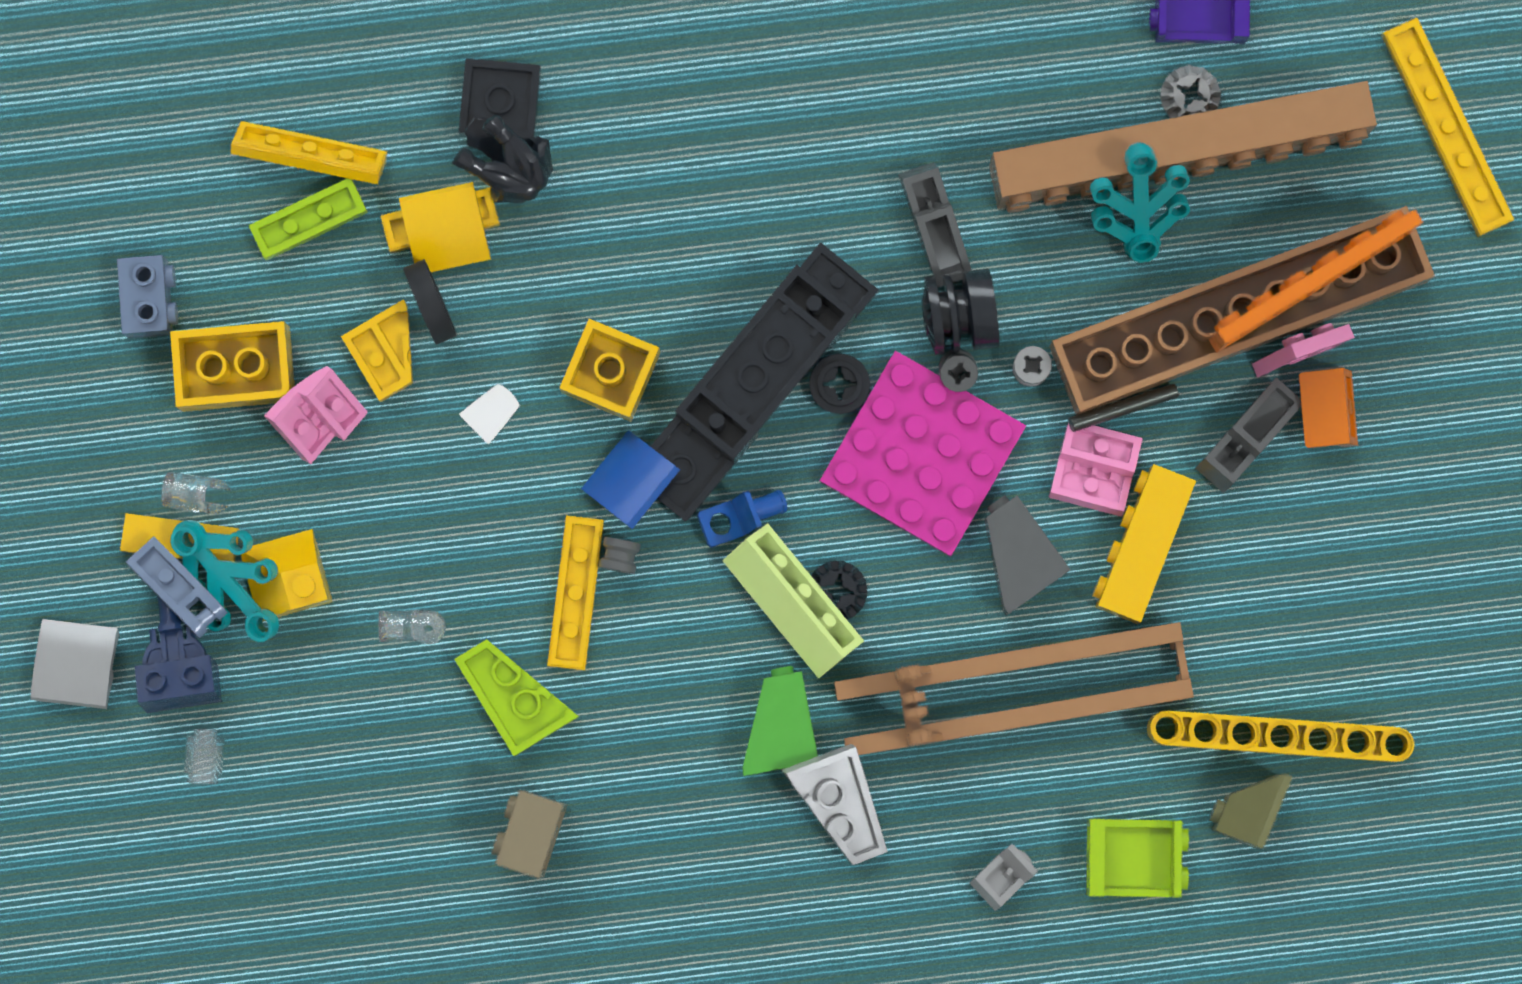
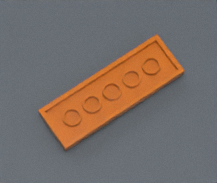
M1415 209L1404 215L1402 210L1395 212L1376 227L1377 233L1374 235L1369 230H1366L1350 240L1349 244L1343 247L1345 252L1340 256L1336 250L1330 252L1311 267L1313 272L1309 275H1306L1301 270L1285 280L1284 284L1278 287L1281 292L1275 296L1269 290L1251 301V304L1246 307L1248 312L1241 316L1237 310L1220 320L1213 327L1216 333L1209 339L1216 353L1410 235L1423 223L1422 219Z

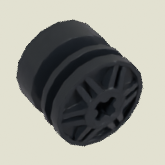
M989 268L964 271L962 289L955 290L950 274H943V292H938L934 276L924 277V292L921 298L925 333L932 345L935 356L944 355L945 353L944 337H950L953 353H959L961 335L968 334L974 350L999 347L997 307Z

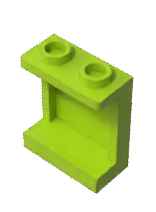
M1087 819L1086 895L1181 898L1182 890H1188L1189 882L1188 867H1182V851H1188L1189 848L1188 828H1182V821Z

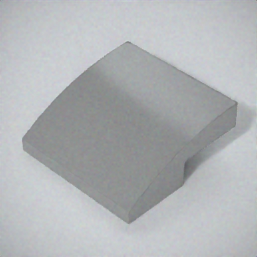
M42 619L33 669L31 700L107 709L114 676L112 667L119 638L118 628Z

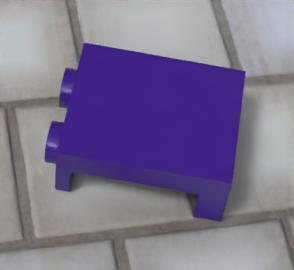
M1156 0V8H1150L1149 31H1155V42L1245 44L1250 37V0Z

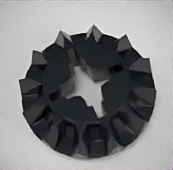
M833 354L825 357L815 366L810 377V391L814 401L824 411L839 415L858 409L866 400L870 389V378L864 365L858 359L846 354ZM839 368L841 369L844 381L857 384L844 389L842 400H838L835 388L823 386V384L835 381Z
M845 561L826 562L818 567L811 576L820 587L833 586L835 580L838 579V575H842L843 588L854 592V595L841 596L836 607L848 620L858 614L866 602V580L859 569ZM823 590L825 594L830 598V600L834 602L832 600V594L826 592V590Z

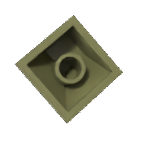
M1286 774L1273 775L1225 795L1223 801L1217 799L1209 818L1210 821L1214 822L1212 831L1252 848L1263 849L1292 777Z

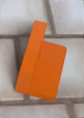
M1345 368L1300 373L1299 383L1305 446L1307 448L1336 445L1341 447L1358 446L1352 371Z

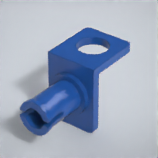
M780 490L752 499L750 492L746 491L731 501L699 511L697 518L707 545L715 547L752 533L762 526L760 520L780 513H786L788 507L784 494ZM715 514L726 516L730 522V529L724 535L716 534L710 527V520Z

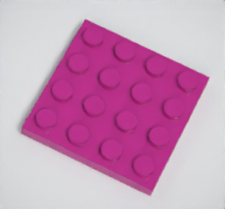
M895 350L821 477L820 482L951 557L1026 425L967 391L955 392L949 390L944 386L939 375Z

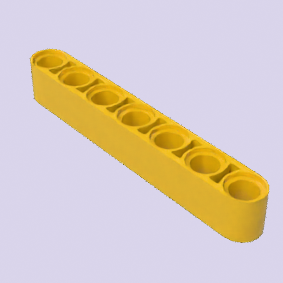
M1181 711L1158 712L1149 719L1147 724V734L1154 743L1173 747L1398 762L1409 758L1415 746L1414 739L1407 730L1388 726ZM1163 717L1169 718L1175 724V733L1169 739L1161 738L1156 732V724ZM1200 720L1209 722L1213 727V735L1207 742L1198 740L1194 734L1195 725ZM1238 723L1246 724L1251 730V738L1244 745L1238 744L1232 735L1233 728ZM1278 725L1284 727L1289 733L1288 743L1282 748L1274 745L1270 736L1271 731ZM1316 728L1324 731L1327 736V743L1321 750L1314 749L1309 743V735ZM1354 731L1361 733L1365 739V746L1359 753L1351 751L1347 745L1348 736ZM1391 734L1398 735L1403 741L1402 751L1396 756L1391 755L1385 746L1386 739Z

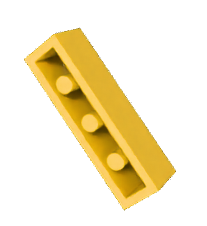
M1155 464L1149 468L1148 472L1141 471L1134 487V491L1140 493L1135 507L1127 506L1120 526L1126 528L1121 542L1114 540L1106 559L1107 562L1112 563L1107 578L1100 575L1092 595V597L1098 599L1095 608L1136 624L1141 623L1196 480Z

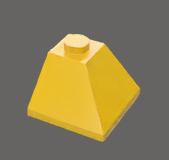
M313 529L253 545L248 552L241 554L242 562L256 563L268 558L277 565L278 574L276 578L267 583L261 584L254 579H247L252 599L261 609H268L275 613L277 617H282L333 602ZM262 565L261 572L267 577L268 570Z

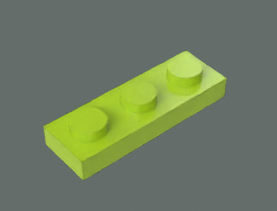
M347 178L248 226L264 259L268 261L368 213L353 180Z

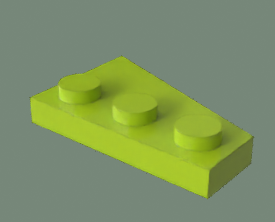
M487 639L454 659L514 757L579 717Z

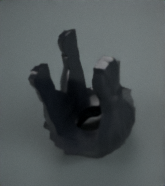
M493 115L488 119L474 117L468 123V126L465 128L467 145L483 151L492 161L485 162L475 157L471 150L463 148L454 157L452 164L465 169L490 186L493 202L521 204L525 201L534 200L538 193L547 186L549 176L553 172L549 140L542 139L540 136L521 138L513 133V130L505 125L502 118L498 115Z

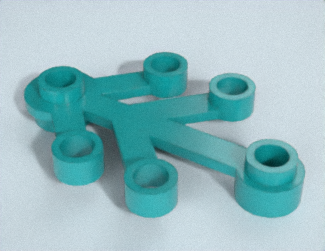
M1137 142L1128 147L1124 156L1128 173L1132 176L1133 201L1116 192L1111 180L1108 178H1098L1090 184L1093 200L1099 204L1105 203L1133 219L1134 229L1116 221L1112 209L1107 206H1100L1094 209L1091 213V220L1095 230L1107 232L1123 241L1124 251L1132 260L1145 263L1153 260L1158 255L1161 246L1160 236L1177 220L1189 214L1190 206L1187 197L1176 193L1189 185L1190 178L1184 166H1171L1165 172L1166 182L1149 197L1148 176L1156 170L1158 162L1152 147L1145 143ZM1165 204L1167 211L1150 225L1149 218Z
M186 520L177 524L171 534L170 541L173 550L183 557V566L223 607V590L247 616L245 631L252 640L264 642L274 637L279 630L277 615L268 609H261L234 577L254 579L256 582L264 584L276 578L278 574L276 563L268 558L256 563L218 560L210 549H228L234 555L248 552L253 546V539L245 530H239L230 535L207 533L200 523L193 520ZM189 533L194 539V544L188 538ZM237 537L243 541V548L237 545ZM199 562L207 570V588L205 583L198 579ZM262 565L268 570L267 577L261 572ZM226 608L225 610L228 613L221 619V625L214 620L207 626L210 630L217 632L230 625L231 614ZM263 618H264V619L266 620V622L268 623L269 629H266V628L263 626V623H262V619H263Z

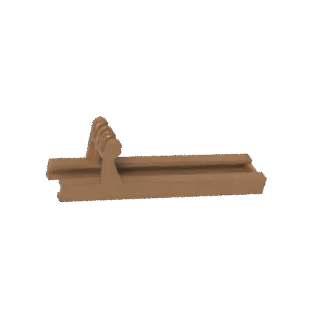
M1177 622L928 666L915 665L898 668L894 672L834 682L837 701L899 690L906 728L844 738L845 746L853 744L857 748L858 755H865L1193 698L1181 624ZM1169 644L1170 649L1176 651L1177 657L1175 658L1180 674L1176 675V681L921 725L920 718L928 715L927 706L918 707L917 702L926 701L924 692L915 691V687Z

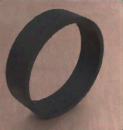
M425 259L404 267V273L435 344L437 345L456 337L457 333Z

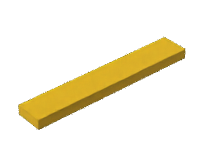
M1414 18L1384 32L1381 36L1477 236L1480 237L1512 222L1514 218L1418 18Z

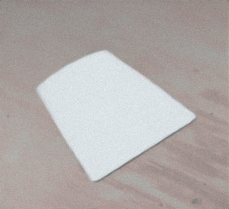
M497 384L459 415L489 444L520 405L509 390Z

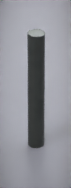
M1173 383L1068 418L1069 426L1072 432H1076L1179 398L1177 386Z

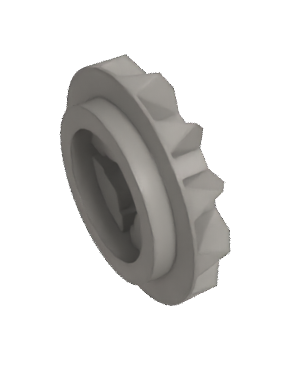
M1187 65L1173 70L1165 79L1161 88V103L1170 118L1218 109L1221 91L1216 77L1212 76L1204 67L1199 68ZM1196 81L1198 82L1197 94L1202 100H1193L1185 109L1183 106L1186 95L1181 93L1179 89L1184 88L1188 90Z

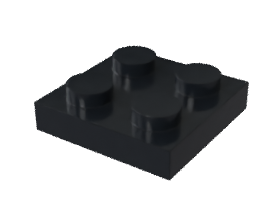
M466 58L459 135H466L465 128L474 117L488 119L493 115H498L502 118L505 125L510 127L513 133L519 137H535L541 65Z

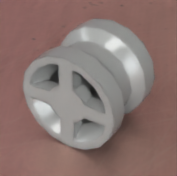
M1036 346L1026 347L1014 359L1012 366L1013 375L1024 386H1038L1049 376L1052 363L1050 356L1042 348Z

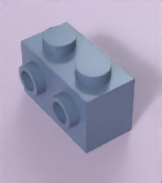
M163 255L117 259L122 334L127 338L170 335V331H173V325H177L179 321L177 303L171 302L170 288L176 287L174 265H169L168 260Z

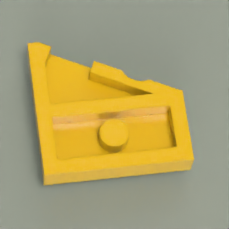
M404 299L341 336L380 402L413 384L408 306Z

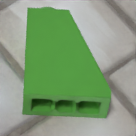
M793 666L770 670L772 677L764 678L742 767L744 776L785 769L818 756L802 671L794 673Z

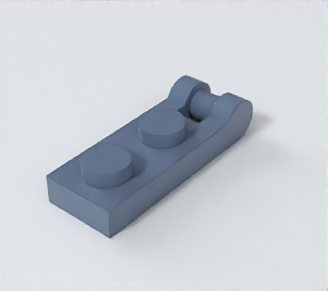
M154 536L126 561L129 568L172 610L197 638L200 639L208 631L206 627L215 619L220 620L228 613ZM197 601H200L205 608L195 617L189 609Z

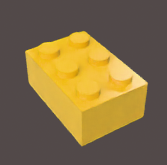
M284 321L170 331L176 407L183 412L275 404L295 386L290 327Z

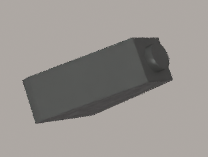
M1004 495L987 508L991 514L985 518L984 522L1001 607L1007 616L1071 569L1020 498L1015 496L1009 501L1007 496Z

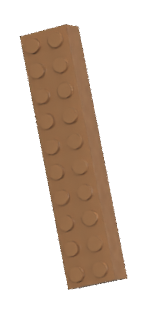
M1368 81L993 152L989 169L997 209L1007 208L1008 213H1014L1029 209V203L1044 200L1045 206L1064 203L1067 201L1066 196L1081 193L1082 199L1092 198L1090 184L1098 178H1108L1111 180L1113 187L1118 186V191L1120 192L1133 190L1132 176L1128 173L1124 156L1128 147L1137 142H1142L1152 147L1158 162L1156 170L1148 176V180L1154 179L1155 184H1164L1166 182V170L1174 165L1184 166L1188 173H1192V177H1202L1213 174L1214 168L1225 165L1229 166V170H1238L1251 166V161L1265 158L1266 163H1274L1288 159V154L1302 151L1303 156H1311L1325 152V147L1329 145L1339 144L1340 149L1356 147L1362 144L1363 139L1368 138V135L1377 126Z
M1408 207L1399 208L1053 340L1049 348L1075 414L1079 415L1429 282L1435 275L1418 232L1415 229L1410 235L1216 353L1209 341L1216 333L1213 327L1220 320L1237 310L1241 316L1248 312L1246 307L1260 295L1271 290L1275 296L1281 292L1278 287L1284 284L1285 280L1301 270L1306 275H1309L1313 272L1311 267L1319 259L1334 250L1340 256L1345 252L1343 247L1349 244L1350 240L1366 230H1369L1374 235L1377 233L1376 227L1384 219L1399 210H1402L1404 215L1410 213Z

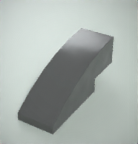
M932 162L898 174L937 287L943 286V274H950L953 282L962 280L964 271H972L939 168Z
M1276 377L1195 469L1222 493L1226 492L1301 407V398Z

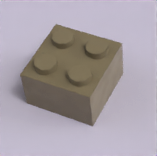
M519 790L518 796L511 795L504 813V817L510 819L506 833H498L492 850V854L498 856L495 864L536 878H543L568 804L525 790Z

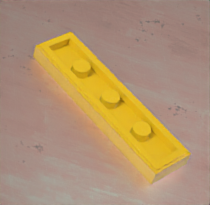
M244 121L240 122L231 143V154L377 185L387 159V151Z
M566 515L547 666L586 671L604 520Z

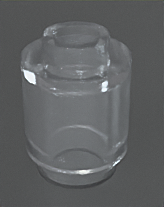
M196 728L194 729V735L186 736L184 773H188L187 782L218 784V775H222L225 738L217 737V730Z

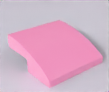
M325 366L288 391L264 417L302 460L312 464L334 436L345 440L368 412L330 367Z
M1068 422L1049 498L1122 517L1143 438L1095 425L1072 432Z

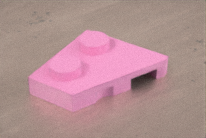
M1328 323L1312 330V337L1305 339L1303 333L1281 341L1284 348L1252 363L1257 378L1284 365H1292L1333 349L1355 338L1350 325L1347 324L1334 329L1333 324Z

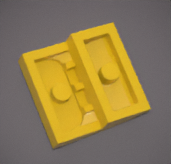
M473 182L399 198L414 263L425 259L430 271L435 272L491 259Z

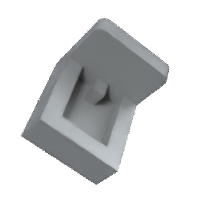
M1011 844L999 853L969 883L996 911L1038 871L1032 865L1029 856Z

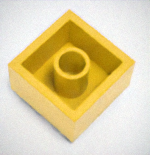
M588 319L559 389L562 394L632 422L659 358L660 349L650 343Z

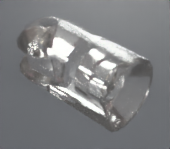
M168 472L162 486V505L167 508L219 514L224 512L229 506L205 502L206 489L231 491V489L223 480Z
M379 611V642L420 641L423 644H434L442 639L446 630L445 619L436 611ZM430 625L433 629L430 630L426 626Z

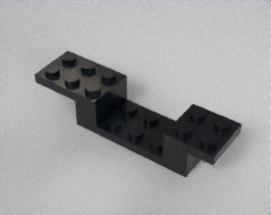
M820 242L801 266L796 265L678 406L675 410L676 416L650 446L680 469L657 499L687 523L758 438L759 430L823 353L836 344L876 296L879 289Z

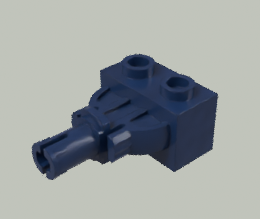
M156 595L160 618L158 631L155 628L149 630L150 644L145 650L142 665L134 666L139 705L146 713L222 702L217 663L211 655H208L203 644L186 626L185 630L183 622Z

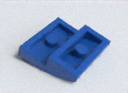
M628 430L581 489L624 524L633 529L680 469Z

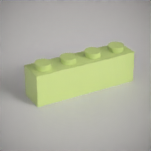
M768 523L745 539L722 560L818 679L864 642Z

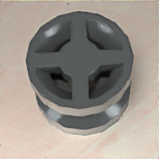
M961 348L959 353H953L952 349L944 353L938 364L940 378L944 386L955 392H963L970 389L976 383L978 377V369L973 356L967 350Z
M604 537L603 546L605 547V554L599 560L598 567L621 573L635 574L636 565L634 564V558L640 552L641 544Z

